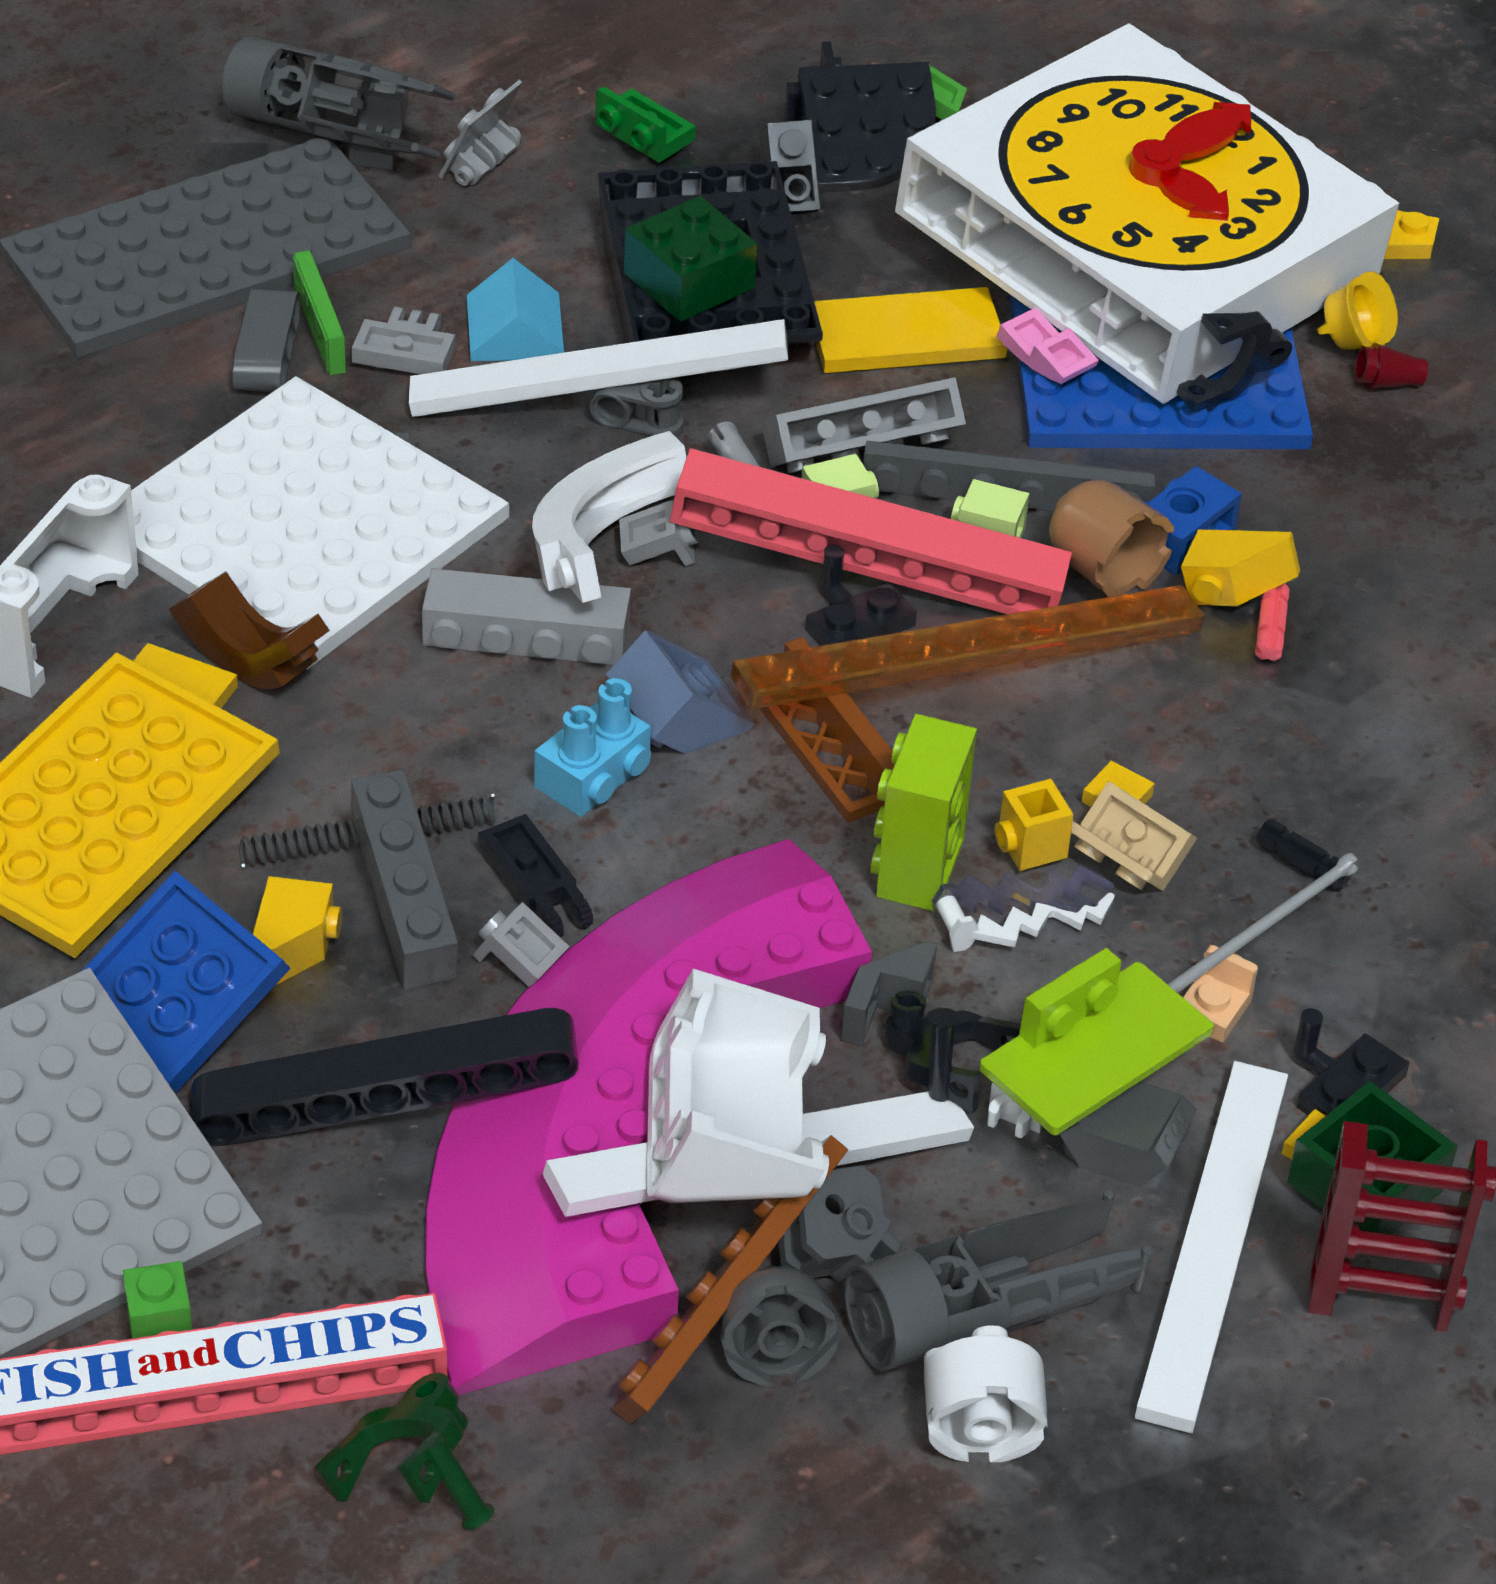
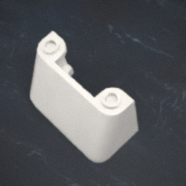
M89 475L80 479L72 485L0 565L1 687L32 698L44 685V668L35 662L37 659L36 644L31 642L30 633L69 589L91 597L96 592V585L99 583L116 580L117 587L127 589L139 575L131 485L102 475Z
M692 969L657 1032L650 1055L647 1144V1194L649 1197L669 1203L805 1197L813 1188L819 1189L822 1186L829 1168V1156L823 1154L821 1141L810 1137L803 1140L802 1077L809 1065L816 1066L819 1063L826 1043L825 1034L820 1032L819 1007Z

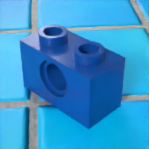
M1195 466L1181 478H1175L1170 481L1165 490L1151 501H1144L1166 516L1174 526V532L1168 533L1165 545L1172 552L1164 569L1175 576L1182 572L1181 565L1198 529L1236 530L1242 493Z

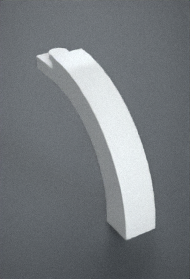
M670 431L622 446L586 463L558 482L543 497L533 515L532 529L543 582L548 591L562 587L564 589L570 588L582 603L602 598L593 551L588 545L602 530L621 517L648 504L675 495L676 487L686 461V452L684 445Z

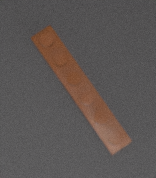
M832 1135L822 1141L823 1154L829 1156V1168L825 1180L849 1150ZM813 1188L805 1197L760 1199L752 1211L759 1218L748 1232L743 1227H740L726 1242L719 1252L726 1260L715 1275L707 1270L692 1286L686 1295V1298L692 1305L680 1319L673 1314L655 1334L651 1341L658 1347L647 1363L642 1359H638L620 1379L617 1387L624 1393L611 1408L630 1424L651 1409L726 1311L736 1286L750 1273L759 1268L818 1189Z

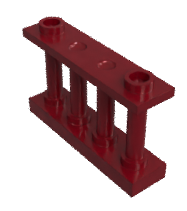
M1344 1121L1311 1263L1308 1313L1331 1316L1336 1293L1346 1295L1347 1290L1351 1289L1436 1301L1435 1331L1447 1332L1453 1310L1463 1311L1467 1276H1463L1482 1202H1493L1495 1195L1496 1166L1487 1165L1488 1141L1475 1140L1468 1169L1380 1157L1377 1156V1150L1367 1149L1368 1124ZM1374 1180L1462 1193L1458 1206L1368 1194V1187H1362V1184L1372 1186ZM1365 1217L1452 1230L1449 1241L1441 1242L1359 1230V1224H1355L1353 1221L1363 1223ZM1357 1253L1442 1265L1439 1278L1355 1267L1351 1266V1261L1345 1258L1355 1259Z

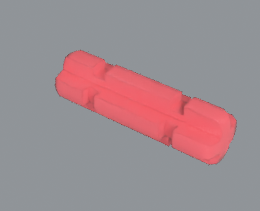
M1285 583L1272 590L1269 589L1261 596V609L1255 654L1260 660L1269 659L1275 662L1282 657L1288 609L1287 603L1290 591Z

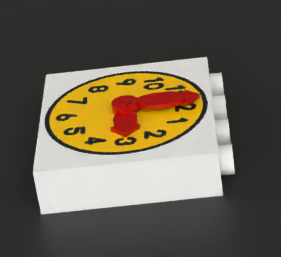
M1128 23L907 138L895 212L1028 308H1037L1059 330L1064 331L1070 328L1095 356L1164 404L1178 396L1177 389L1179 384L1188 380H1195L1201 374L1208 378L1233 363L1242 346L1243 340L1241 337L1221 345L1201 323L1203 313H1248L1258 311L1268 320L1272 329H1278L1283 333L1323 309L1327 296L1347 285L1355 277L1370 271L1380 274L1399 202L1387 195L1376 184L1366 181L1316 148L1307 138L1298 136L1250 104L1239 93L1229 90L1185 61L1176 51L1164 47Z

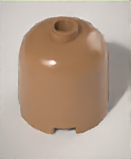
M1092 479L1079 483L1059 499L1051 516L1049 524L1051 546L1072 552L1069 566L1112 600H1125L1127 598L1125 593L1135 586H1139L1143 590L1148 588L1160 575L1172 552L1165 546L1168 533L1174 532V526L1169 519L1127 490L1107 480Z

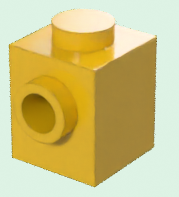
M1052 779L1003 791L1000 821L995 824V836L1001 851L1010 854L1019 871L1068 858L1074 814Z

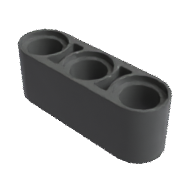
M251 288L234 356V390L272 393L286 383L300 318L299 291Z

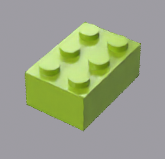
M915 713L908 733H898L892 753V763L895 766L893 770L884 769L877 792V800L885 801V806L880 807L874 827V837L881 839V843L876 845L870 869L871 874L878 875L876 897L938 912L936 905L945 894L965 840L977 728Z

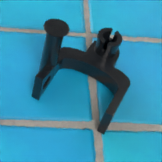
M1258 311L1248 313H1203L1201 323L1221 345L1240 337L1243 343L1234 362L1219 379H1207L1201 374L1195 380H1188L1179 384L1177 393L1192 411L1205 406L1212 410L1218 406L1222 399L1241 394L1248 387L1255 373L1272 370L1283 364L1291 354L1292 343L1280 330L1272 329L1268 320Z
M913 991L896 993L895 997L891 998L892 1015L886 1020L885 1045L890 1050L906 1056V1077L913 1082L928 1087V1094L933 1100L939 1102L950 1100L973 1114L978 1109L980 1071L952 1066L953 1045L961 1041L973 1039L978 1040L993 1050H997L1009 1042L1006 1035L1013 1038L1019 1036L1021 1023L983 1017L970 1011H954L949 1008L933 1009L928 1012L926 1017L924 1016L926 998L923 995ZM955 1082L965 1085L968 1092L960 1090Z

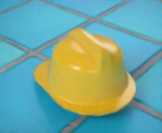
M1370 271L1362 273L1349 281L1347 285L1332 292L1327 296L1324 303L1325 323L1317 329L1318 334H1330L1334 343L1341 350H1356L1362 346L1371 347L1373 343L1381 345L1388 343L1394 337L1398 325L1396 302L1389 284L1380 274Z

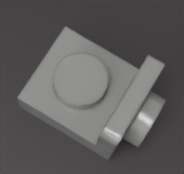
M673 500L619 519L621 553L629 566L657 557L671 550L676 551L685 566L695 563L694 544L699 543L697 529L669 522Z
M522 902L508 917L499 910L477 934L485 941L472 956L481 962L492 952L529 987L570 946Z

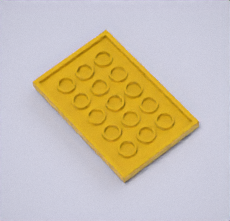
M116 652L0 762V915L71 957L76 958L280 754L278 739Z

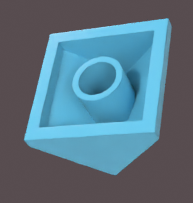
M511 258L467 294L470 361H509L564 353L559 292L516 259Z

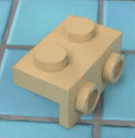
M1109 781L1081 824L1079 825L1073 821L1071 833L1079 837L1074 845L1075 848L1099 863L1107 855L1120 864L1115 874L1140 890L1148 882L1164 891L1197 840V837Z

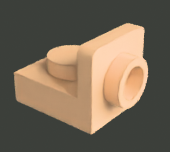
M1210 945L1204 953V958L1219 947ZM1234 953L1195 980L1183 997L1214 1023L1213 1033L1209 1037L1222 1043L1252 1002L1258 971L1256 964Z

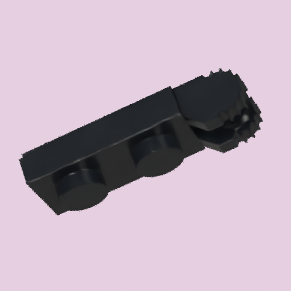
M526 814L478 832V846L519 901L532 910L560 938L564 936V927L560 915L554 910L552 904L563 901L567 915L580 929L593 924L592 909L587 900L584 899L581 891L577 888L576 879Z

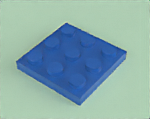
M175 870L83 970L90 967L171 1089L177 1093L291 968L282 958Z

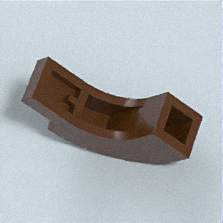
M227 571L204 583L169 608V611L189 639L211 662L223 670L237 674V679L242 683L260 689L282 687L316 662L318 658L315 653L319 649L314 642L330 631L319 614L293 627H281L271 623L248 603Z

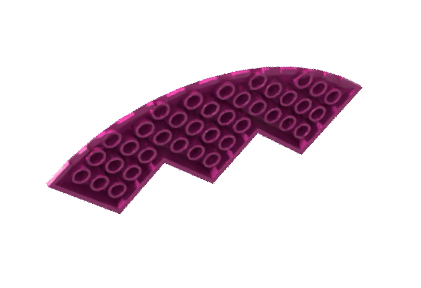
M790 839L725 858L662 886L612 915L566 950L533 985H530L520 995L506 1015L542 1008H558L568 1012L574 1019L579 1065L576 1074L566 1081L453 1103L436 1150L426 1204L425 1272L428 1294L435 1293L447 1348V1377L458 1395L652 1340L662 1325L673 1314L678 1316L679 1289L639 1203L565 1217L542 1174L546 1160L648 1142L649 1062L652 1046L661 1024L692 969L819 1008L847 1000L859 966L871 962L872 951L832 876Z

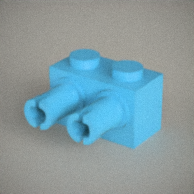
M611 678L605 681V686L603 684L599 686L598 701L591 707L577 705L570 708V713L566 711L563 716V729L535 750L534 787L580 817L597 804L605 803L619 786L632 776L640 775L650 762L651 725L630 713L632 688L627 681L620 678Z

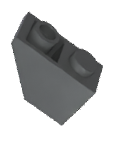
M812 121L767 123L759 131L761 158L764 162L777 161L790 212L819 211L820 203Z

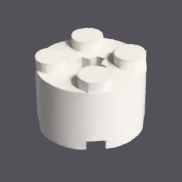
M989 1325L974 1330L972 1337L955 1340L926 1352L924 1355V1385L929 1441L937 1451L949 1458L969 1462L968 1452H989L990 1462H1005L1024 1456L1041 1444L1044 1439L1043 1430L1045 1426L1047 1427L1048 1414L1043 1361L1034 1348L1022 1341L1009 1338L1004 1328Z

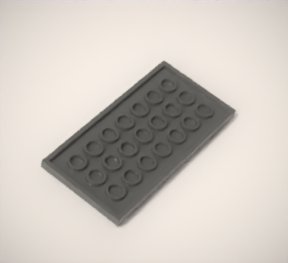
M325 138L311 139L306 143L280 151H273L249 161L232 164L208 174L191 177L170 186L150 190L132 198L109 203L91 211L64 217L59 221L34 229L23 230L15 235L0 239V255L76 358L248 301L251 288L284 290L293 287V256L297 252L310 250L320 276L324 277L411 248V233L337 145L332 140Z

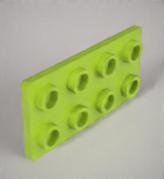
M1104 948L1025 998L1019 1036L982 1058L979 1070L1049 1133L1059 1135L1211 1036L1214 1023L1141 962H1135L1120 971L1122 960L1108 948Z

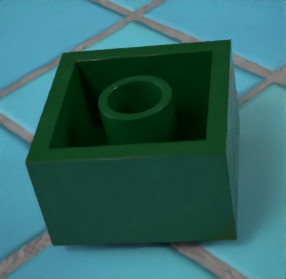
M701 195L625 228L624 273L679 322L755 288L757 243Z
M1369 1081L1296 1139L1287 1183L1324 1210L1344 1121L1368 1124L1367 1149L1377 1150V1156L1452 1166L1457 1145ZM1374 1180L1372 1186L1362 1184V1187H1368V1194L1431 1202L1444 1191L1443 1189ZM1365 1217L1363 1223L1353 1221V1223L1359 1224V1230L1391 1235L1405 1224L1404 1222Z

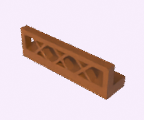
M800 637L786 642L784 646L783 669L749 680L747 682V693L847 823L878 812L881 806H885V801L877 800L879 782L884 769L893 770L895 766L892 763L893 750L805 639ZM788 686L795 695L792 703L772 698L768 692ZM795 719L817 723L820 727L818 735L796 730L793 726ZM824 751L841 755L846 760L844 767L822 763L818 758L820 752ZM846 784L867 788L872 795L852 802L844 792Z

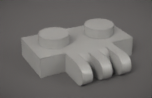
M395 306L387 323L364 319L351 348L352 363L419 375L446 371L455 351V334L439 332L441 314L430 313L426 324H423V311L412 310L408 321H405V308Z

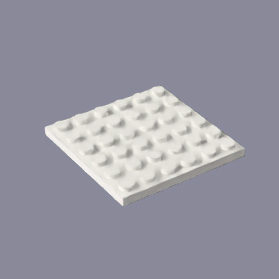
M297 376L131 490L137 562L187 594L192 593L204 583L227 571L248 603L265 619L281 627H293L316 614L320 615L330 631L314 642L319 649L315 653L318 660L306 668L307 670L430 577L431 568H443L509 518V502Z

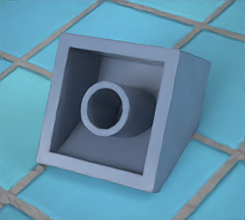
M647 630L637 638L606 673L609 679L620 678L631 685L630 713L651 725L650 743L657 748H662L666 745L685 754L745 733L755 724L707 659Z

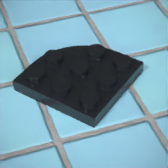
M929 62L799 68L797 80L803 120L812 121L818 192L872 189L900 178L907 138L935 123L936 106Z

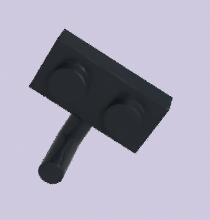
M829 545L824 549L822 592L833 605L806 615L805 630L831 660L916 626L917 611L890 582L852 596L842 585L844 549L839 545Z
M1313 1008L1302 1011L1293 1054L1299 1063L1319 1075L1299 1094L1297 1109L1306 1115H1309L1314 1109L1324 1115L1329 1114L1369 1081L1388 1094L1406 1077L1410 1062L1366 1033L1336 1060L1317 1048L1323 1021L1322 1013Z

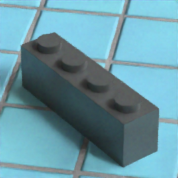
M404 769L351 779V818L403 990L457 979L458 941Z

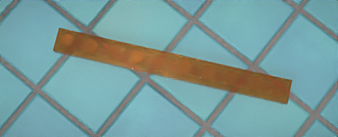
M1183 585L734 660L730 677L748 707L752 710L1201 631L1205 616Z

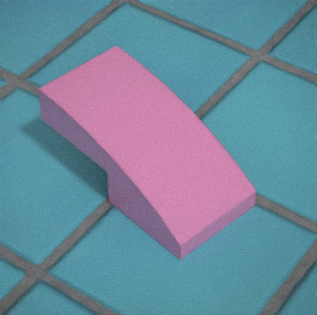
M1033 308L1001 324L996 336L1022 362L1039 374L1060 384L1097 366L1099 361L1070 328L1059 333L1037 308Z

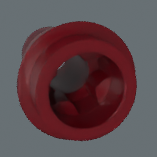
M1373 343L1371 347L1362 346L1355 362L1356 382L1365 384L1367 389L1410 385L1423 386L1428 373L1426 359L1416 358L1378 343Z

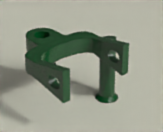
M432 1373L420 1378L407 1390L397 1406L384 1407L365 1414L354 1429L315 1466L337 1501H347L372 1448L377 1444L392 1439L426 1437L427 1439L398 1466V1469L419 1502L430 1503L441 1480L463 1515L462 1526L465 1529H475L488 1522L494 1513V1507L483 1502L453 1454L454 1449L463 1437L464 1430L468 1425V1418L458 1407V1393L448 1377L443 1373ZM342 1463L343 1473L338 1479L337 1469L339 1465ZM425 1464V1474L420 1479V1469Z

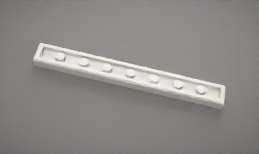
M782 319L410 376L409 406L412 417L782 362L788 360L785 322Z
M1234 1061L1137 1404L1135 1419L1193 1434L1289 1074Z
M928 1091L803 1114V1140L810 1137L822 1142L832 1135L849 1149L837 1166L969 1141L974 1129L962 1107L950 1100L945 1102L933 1100L929 1096ZM648 1142L546 1160L542 1175L564 1216H574L658 1200L649 1197L647 1194Z

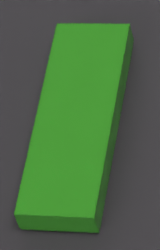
M311 251L294 253V290L300 293V305L326 372H329V375L346 373L344 334Z

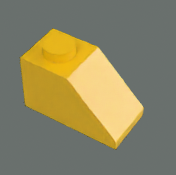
M1198 529L1181 565L1190 605L1239 606L1267 592L1269 589L1272 590L1297 578L1300 573L1292 532Z
M268 877L253 935L282 958L291 968L276 985L323 961L330 938H339L342 925V907L334 906L333 884Z

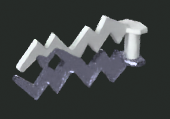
M1079 865L1070 880H1067L1052 869L1044 887L1036 889L1006 872L994 890L968 874L958 886L955 883L942 884L932 899V905L936 919L942 918L949 931L953 952L967 950L975 940L1015 947L1019 930L1037 937L1046 921L1051 917L1057 918L1080 931L1085 918L1101 925L1113 904L1115 895L1113 894L1114 884ZM1083 885L1106 893L1096 905L1084 894H1082L1074 908L1058 900L1062 896L1075 902ZM1013 897L1034 908L1032 916L1012 907L1002 927L982 914L978 923H976L972 916L965 917L960 904L976 913L980 902L1003 915Z

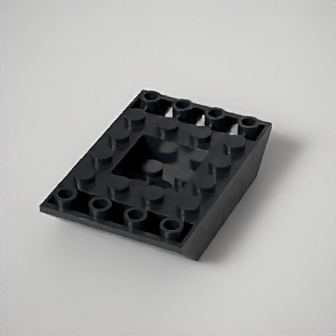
M752 161L750 163L724 165L707 164L705 166L678 168L668 166L660 169L631 171L621 169L615 172L598 173L603 244L624 343L782 319L785 322L788 348L812 347L822 341L823 332L777 161ZM701 195L757 243L755 288L679 322L624 273L625 228Z

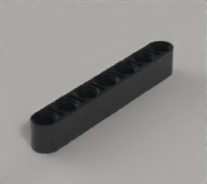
M542 1008L212 1070L199 1075L192 1083L193 1121L210 1146H226L557 1084L570 1079L578 1071L579 1062L574 1019L563 1009Z

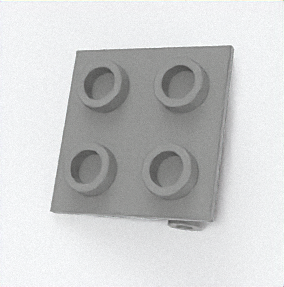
M521 80L515 82L505 91L501 87L498 88L487 99L480 112L472 109L464 116L457 126L460 135L450 143L443 153L446 162L438 177L442 179L452 171L459 184L463 186L475 185L488 172L492 171L496 165H499L519 148L521 133L517 128L509 127L502 120L522 84Z

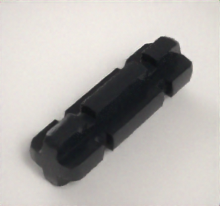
M1274 819L1266 820L1256 835V840L1260 846L1273 854L1278 852L1281 859L1314 879L1321 877L1334 868L1339 860L1336 856L1330 858L1331 855L1327 854L1326 850L1296 832L1290 833L1286 826ZM1352 875L1343 876L1328 887L1334 891H1341L1345 888Z

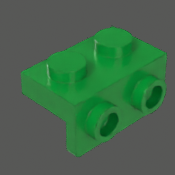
M604 86L596 90L595 125L660 163L695 141L696 126L638 91L631 88L618 95Z

